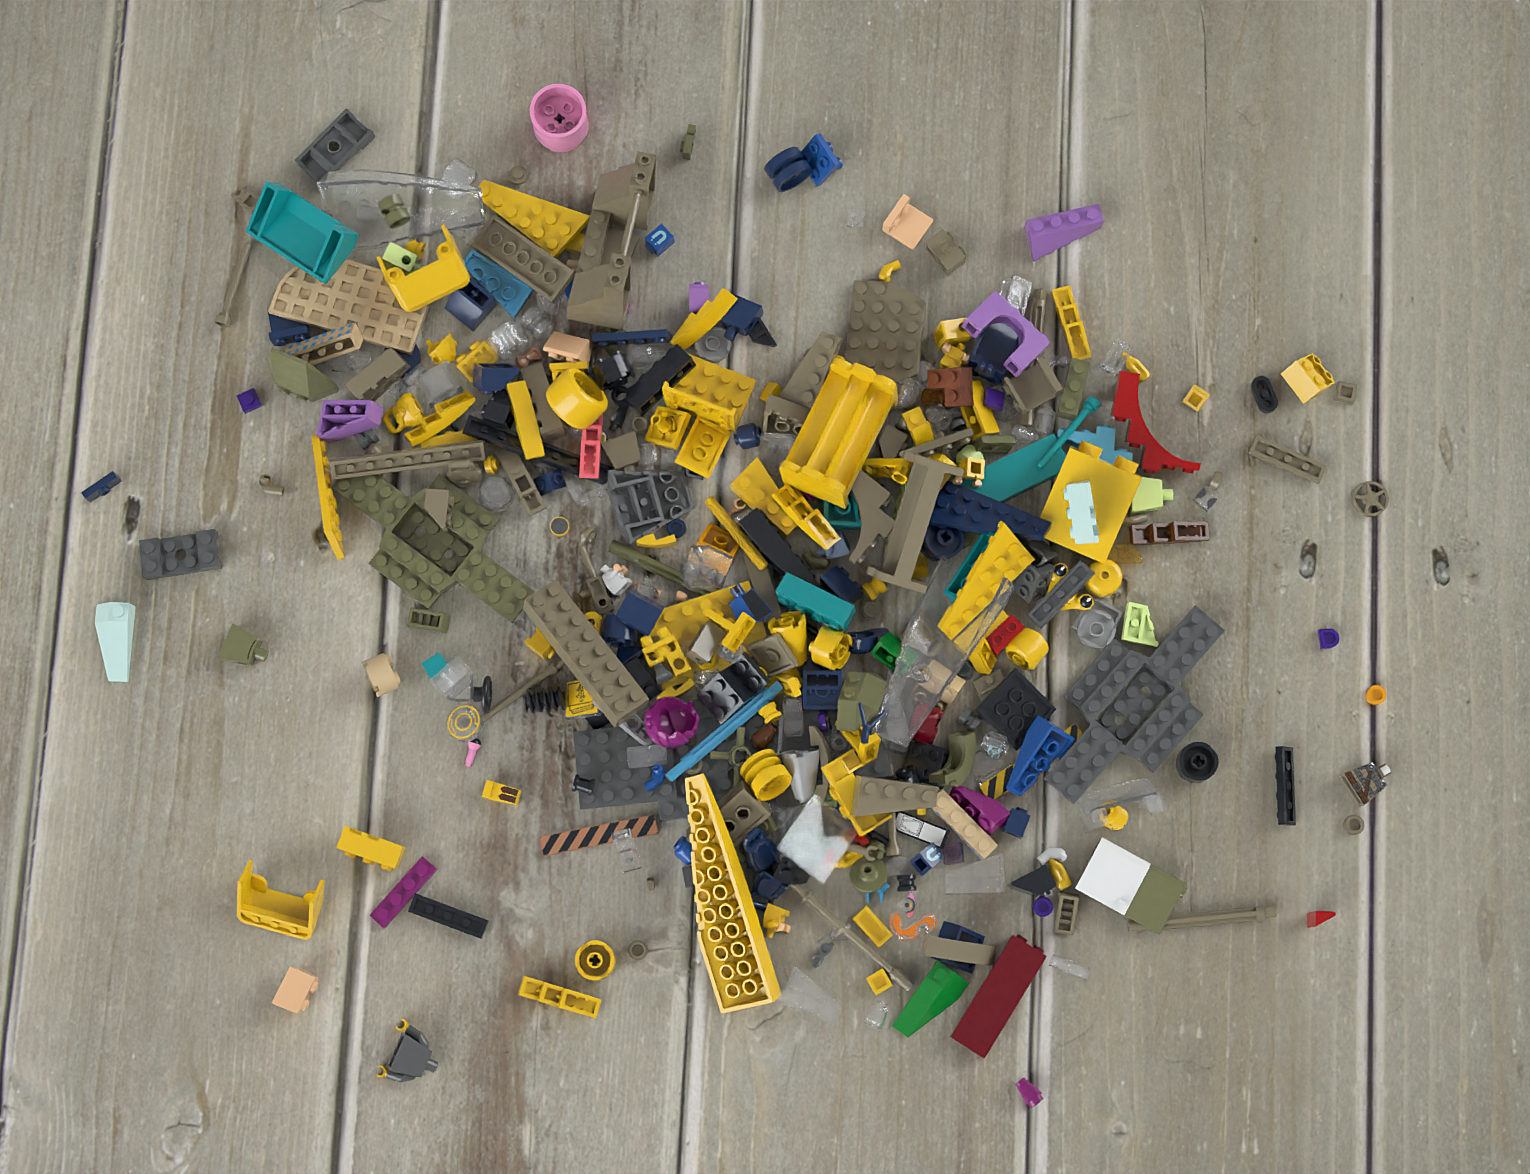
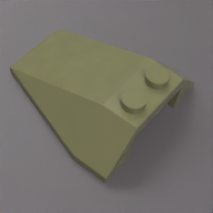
M275 348L270 350L266 362L273 380L281 393L297 395L296 398L303 402H307V400L315 402L339 391V387L309 362Z

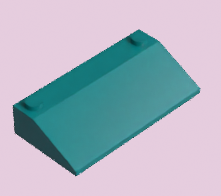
M267 181L245 231L323 284L328 283L351 254L360 235L281 183Z

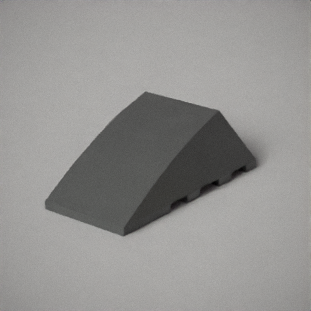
M608 471V496L618 530L629 544L695 508L684 472Z

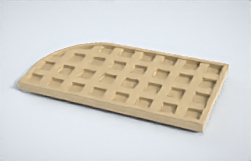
M346 259L327 284H323L298 266L292 268L278 284L268 312L327 331L356 323L363 337L362 341L412 355L430 304L413 312L404 311L389 287L381 269Z

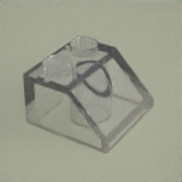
M709 545L691 546L680 576L689 590L723 588L734 558Z

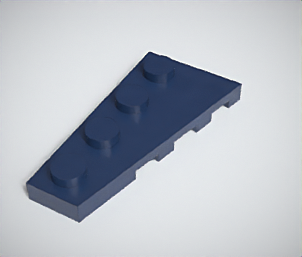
M667 329L592 334V342L598 345V347H609V345L627 346L628 344L670 343L673 335Z

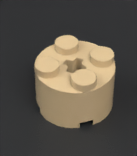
M382 653L362 662L377 697L399 688L398 685H401L397 671L393 672L391 669L393 662L389 654L385 655Z

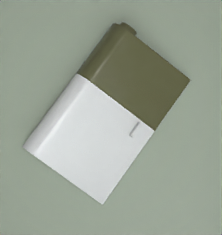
M1103 837L1097 843L1093 855L1075 887L1078 891L1160 935L1178 898H1183L1187 891L1185 882Z

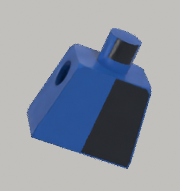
M740 584L730 589L735 600L730 602L729 605L736 621L742 612L757 621L756 623L773 613L772 609L753 589L745 593Z

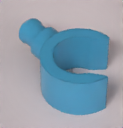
M887 882L876 891L880 895V903L883 901V894L890 887ZM871 892L866 893L865 898L867 903L869 902V894Z

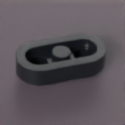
M1265 376L1256 377L1251 383V391L1261 412L1271 413L1278 405L1271 382ZM1258 384L1263 386L1262 390L1257 388ZM1264 402H1269L1270 407H1266Z

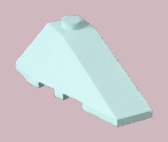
M107 602L97 604L95 626L107 678L111 682L129 681L136 608L130 603Z

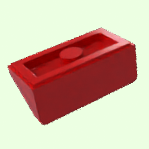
M1313 911L1307 913V927L1320 925L1336 916V912Z

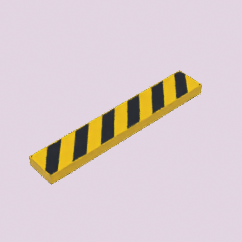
M1076 723L1064 730L1075 738L1070 748L1083 734ZM1015 763L980 785L979 789L983 795L995 800L1008 791L1006 786Z

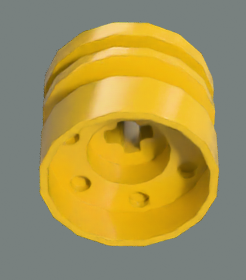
M765 749L755 753L740 768L741 776L750 785V789L756 798L763 802L779 796L792 782V776L785 766L781 765V760L772 749Z

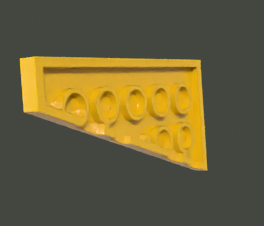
M483 180L472 192L476 199L554 258H557L588 224L590 219L589 215L487 180Z
M317 434L311 435L324 533L337 560L345 558L342 545V534L339 529L340 518L336 513L338 503L337 499L333 496L332 481L328 471L329 460L325 455L327 445L325 440L322 441L317 437Z
M1002 521L999 522L997 526L999 528L995 535L990 537L989 545L985 552L979 555L970 570L964 587L958 590L956 594L958 597L955 602L948 607L937 625L950 640L960 633L1035 560Z

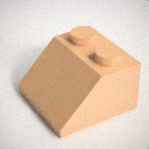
M290 967L272 1003L296 1014H301L302 1011L305 1012L310 1003L308 999L311 993L314 994L318 988L319 983L317 981L319 978L298 967Z

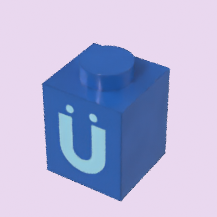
M662 223L645 237L646 249L651 254L655 253L658 257L675 243L674 236Z

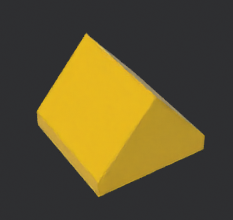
M768 382L759 398L767 402L769 394L778 397L783 388L777 383Z

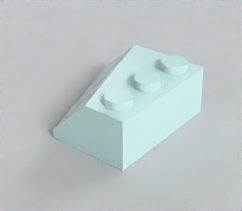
M1090 480L1066 484L1067 488L1063 489L1065 500H1069L1070 507L1066 508L1068 519H1072L1073 527H1069L1071 539L1075 538V544L1099 542Z

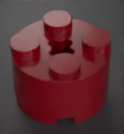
M917 701L906 739L932 745L938 732L936 727H938L941 721L943 710Z

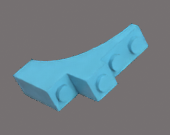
M1102 424L1100 427L1097 426L1094 433H1091L1092 431L1090 430L1074 431L1065 442L1076 448L1079 447L1081 440L1103 449L1099 458L1114 464L1117 455L1132 461L1133 453L1128 452L1127 449H1117V451H1114L1116 428H1111L1110 425ZM1067 428L1058 429L1056 438L1058 439Z

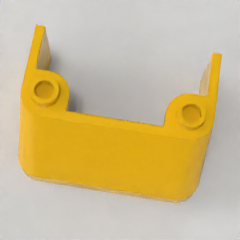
M444 224L441 225L447 241L437 247L436 254L439 260L405 276L400 268L393 267L389 269L380 256L376 257L389 287L402 309L406 312L418 310L465 287L470 281L469 272L454 238Z
M249 860L238 880L237 917L241 922L303 940L310 939L315 930L322 907L325 880L321 879L316 890L307 891L303 898L268 889L265 878L261 875L253 874V860Z

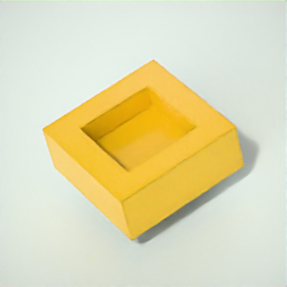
M883 968L866 978L875 996L893 986Z

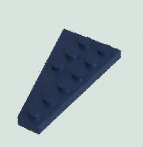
M947 480L937 496L929 525H936L941 529L952 527L957 528L958 531L989 534V532L996 533L999 528L997 526L1002 521L1019 538L1043 541L1051 528L1052 522Z

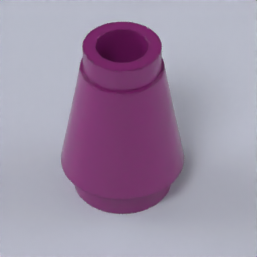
M1025 1077L1015 1084L1025 1104L1031 1108L1044 1099L1041 1096L1042 1093Z

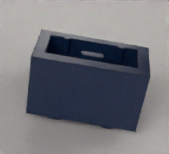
M470 278L469 283L465 287L452 292L445 310L474 332L496 307L497 301L493 295Z

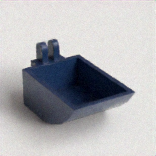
M996 323L988 326L980 334L967 367L972 368L973 376H979L990 383L1001 385L1007 371L1003 364L1016 350L1019 343L1015 331L1005 324Z

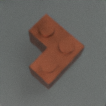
M954 367L927 370L928 389H944L945 407L974 406L972 368Z

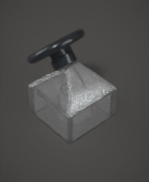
M456 656L429 680L432 686L448 703L461 705L482 701V712L484 714L489 713L492 701L491 677L486 676L483 686L477 687L478 677L459 656Z

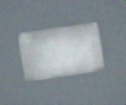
M655 744L626 748L629 768L648 767L655 764L668 765L666 747Z

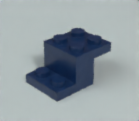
M807 655V661L803 665V710H838V699L842 690V668L840 670L836 668V671L814 663L811 655Z

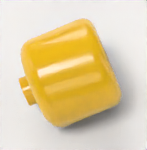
M1106 559L1105 563L1097 560L1093 562L1089 568L1095 575L1085 584L1086 590L1097 598L1112 596L1122 583L1121 569L1112 560Z
M1030 628L1023 629L1005 648L1008 658L1015 665L1029 671L1037 667L1049 650L1048 643L1039 632Z

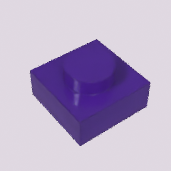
M254 388L236 395L245 414L262 407Z

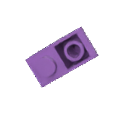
M703 282L689 284V314L691 312L697 314L706 300L710 301L709 286Z

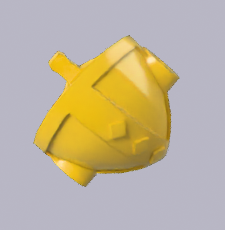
M451 333L433 344L430 340L426 341L428 345L427 353L432 357V361L435 364L453 363L456 359L457 342L453 339Z

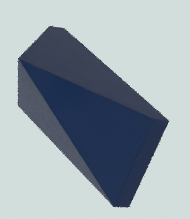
M643 647L618 648L616 657L622 664H625L634 656L641 659L644 656L642 652Z

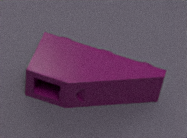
M961 785L958 787L953 786L949 796L989 835L1006 824L1010 812L997 800Z

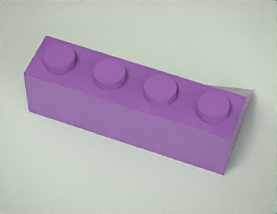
M1090 205L1026 220L1024 229L1033 262L1101 229L1104 220L1100 205Z

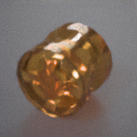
M928 388L923 390L921 402L924 406L940 408L944 403L945 396L942 390Z

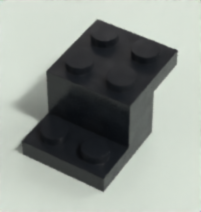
M744 652L730 666L720 671L696 696L722 725L771 681L751 657Z

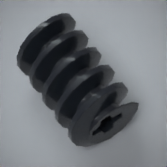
M560 686L557 687L556 692L550 687L548 693L542 688L540 694L536 688H534L533 694L527 689L525 694L526 712L528 713L530 708L531 712L535 713L536 708H538L541 713L544 707L547 712H550L552 706L555 711L559 710V706H561L563 711L566 710L565 692L561 691Z

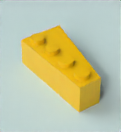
M756 457L731 483L730 489L752 510L755 508L761 509L766 514V520L769 524H773L779 530V535L786 540L798 528V525L771 496L779 489L759 458Z

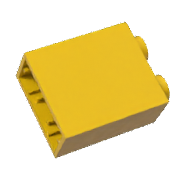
M1081 440L1078 449L1070 446L1040 514V518L1052 522L1045 539L1105 563L1142 480V476L1135 474L1139 464L1117 455L1114 464L1099 458L1103 451L1102 448ZM1090 480L1099 542L1075 544V538L1071 539L1069 528L1073 527L1072 519H1068L1066 508L1070 507L1069 500H1065L1063 489L1067 488L1066 484Z

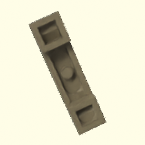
M817 725L809 726L811 746L819 745L822 767L832 761V755L824 734ZM823 771V783L816 785L818 805L826 803L830 794V784Z
M926 935L923 955L993 966L996 946Z

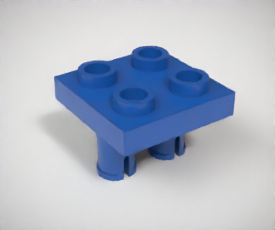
M821 133L816 134L801 151L804 156L802 160H807L812 168L809 176L816 186L822 185L834 170L841 169L843 166V162L839 161L840 158L834 155L833 146H830V142L825 141Z

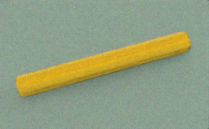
M713 496L708 497L705 505L759 570H764L768 566L765 558L741 532Z

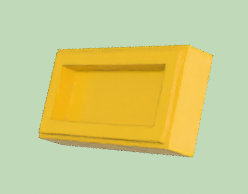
M867 905L852 918L878 948L893 935Z

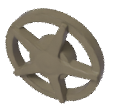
M1366 481L1359 484L1352 494L1354 508L1360 514L1368 517L1381 514L1387 508L1389 502L1386 489L1374 481ZM1366 485V493L1364 495H1356L1358 489ZM1369 485L1377 486L1381 491L1377 493L1371 491ZM1382 493L1385 497L1384 506L1378 502V496ZM1356 499L1362 500L1365 505L1364 511L1359 508ZM1374 505L1381 509L1376 513H1367L1369 507Z

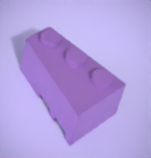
M323 400L317 437L330 444L378 427L381 423L383 407L371 400Z

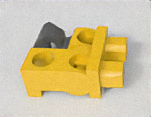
M666 626L656 631L660 638V641L653 643L650 635L640 638L643 647L642 652L649 668H654L657 674V685L674 678L672 673L666 670L662 664L666 660L675 677L691 670L674 634L671 635Z

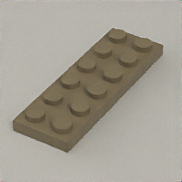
M494 215L491 216L471 243L474 248L553 304H555L576 274L572 269Z

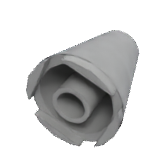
M818 748L781 752L783 764L792 776L790 785L794 797L799 799L800 803L811 802V798L815 797L820 758Z

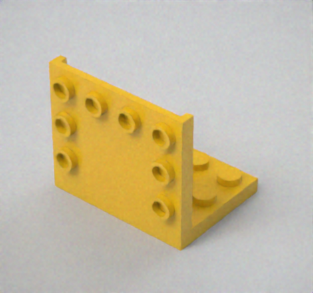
M690 355L696 366L673 388L669 387V383L666 381L663 384L662 391L665 406L687 412L696 418L700 416L723 429L736 433L755 387L756 380Z

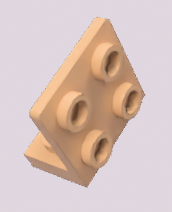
M903 194L884 221L882 231L914 250L933 223V219L910 205V197Z

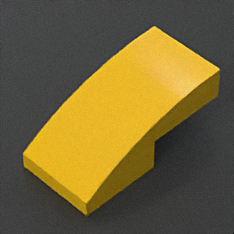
M654 533L636 540L637 546L649 549L668 548L677 545L674 534L656 540Z
M690 678L676 691L670 685L656 699L668 696L680 698L694 689L696 684Z

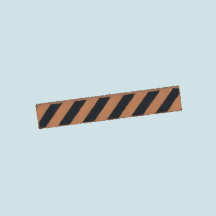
M655 814L540 836L543 856L656 835L658 834Z

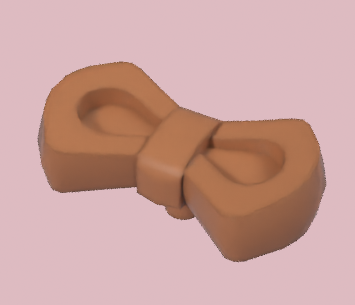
M531 347L528 353L516 357V365L521 369L527 367L532 361H540V350L536 347Z

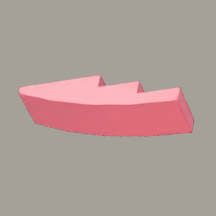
M604 413L589 428L582 430L579 478H599Z

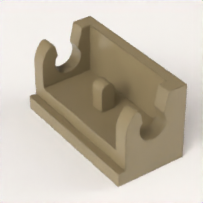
M708 620L701 626L684 656L699 665H702L703 662L707 664L726 631Z

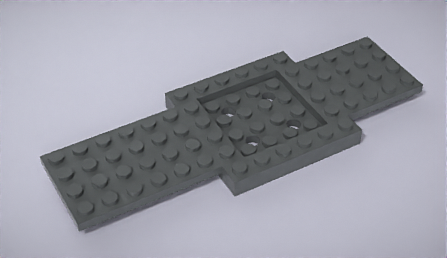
M700 699L684 701L686 704L692 701L695 706V712L699 715L698 730L694 735L697 738V742L694 745L686 743L683 746L666 748L653 742L645 746L640 744L621 727L573 732L577 774L581 778L595 779L591 796L578 791L580 810L658 802L660 821L688 819L689 805L686 800L685 778L690 777L691 774L684 771L672 782L664 776V782L650 792L645 789L643 784L652 779V770L655 764H661L666 774L681 761L680 759L721 724ZM881 704L879 713L868 721L867 724H870L883 712V704ZM802 708L777 710L782 715L784 711V716L774 723L779 727V730L776 731L767 748L762 750H774L782 762L781 765H784L781 759V752L795 749L804 750L805 748L819 749V745L811 746L809 726L817 725L819 727L818 714L822 712L828 713L832 729L822 733L825 735L828 745H831L834 749L833 751L830 749L832 761L853 749L851 744H848L843 734L837 730L835 725L837 710L802 711ZM758 712L741 726L745 727L744 746L749 749L751 754L761 751L750 742L752 734L766 725L764 717L760 716ZM884 717L870 729V736L877 733L880 737L877 758L853 771L852 773L855 777L856 775L874 778L891 777ZM637 725L628 726V727H630V728H635ZM640 726V728L636 731V733L638 734L639 731H641V729H642L643 727ZM737 730L734 732L736 736L733 741L724 740L712 751L728 752L736 745ZM647 733L644 734V737H643V738H644V739L649 738L648 734H647ZM737 751L735 760L739 762L740 759H744V755ZM709 752L702 758L703 766L697 774L704 773L717 803L735 787L733 786L734 780L728 777L729 771L735 769V767L731 766L728 760L710 759ZM820 758L816 785L823 783ZM775 798L766 801L770 805V810L776 809Z

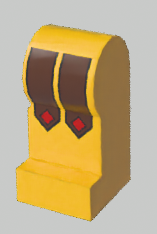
M486 780L481 797L518 806L522 791Z

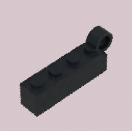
M676 344L660 360L656 361L649 371L642 374L633 386L629 388L625 386L615 387L611 392V398L618 407L623 408L630 405L642 417L664 397L662 387L665 381L669 383V387L673 388L696 364L692 357ZM626 393V397L623 400H617L619 394Z

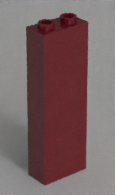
M1019 934L1017 936L1011 935L950 1035L952 1039L984 1059L1047 957L1043 954V949L1036 945L1031 947L1026 943L1028 940Z

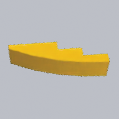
M1070 285L1051 290L1071 358L1083 360L1092 357L1084 325L1080 320L1077 304L1074 302Z
M722 288L712 302L706 300L697 314L690 313L670 343L674 346L678 344L683 350L687 349L712 329L738 298L725 288Z
M526 381L508 383L506 388L511 401L516 430L526 460L545 456Z
M465 391L434 405L436 412L420 419V427L404 433L406 440L414 447L431 438L460 417L476 401L475 397L469 391Z
M788 483L771 495L788 516L825 550L841 539L818 509L813 510L803 496L799 498Z
M524 975L517 994L595 1019L602 999Z

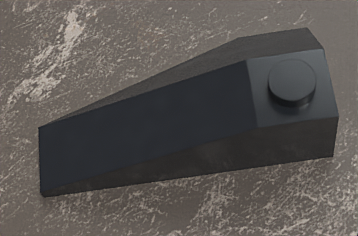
M636 656L623 664L648 696L649 701L662 692ZM598 708L597 713L583 715L593 730L611 723Z

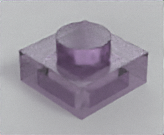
M962 842L945 844L942 849V853L945 856L943 864L951 865L965 862Z

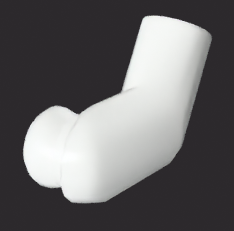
M1049 847L1036 859L1041 865H1044L1050 858L1064 862L1067 859V855L1062 848Z

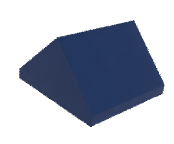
M631 588L614 618L649 636L665 606Z

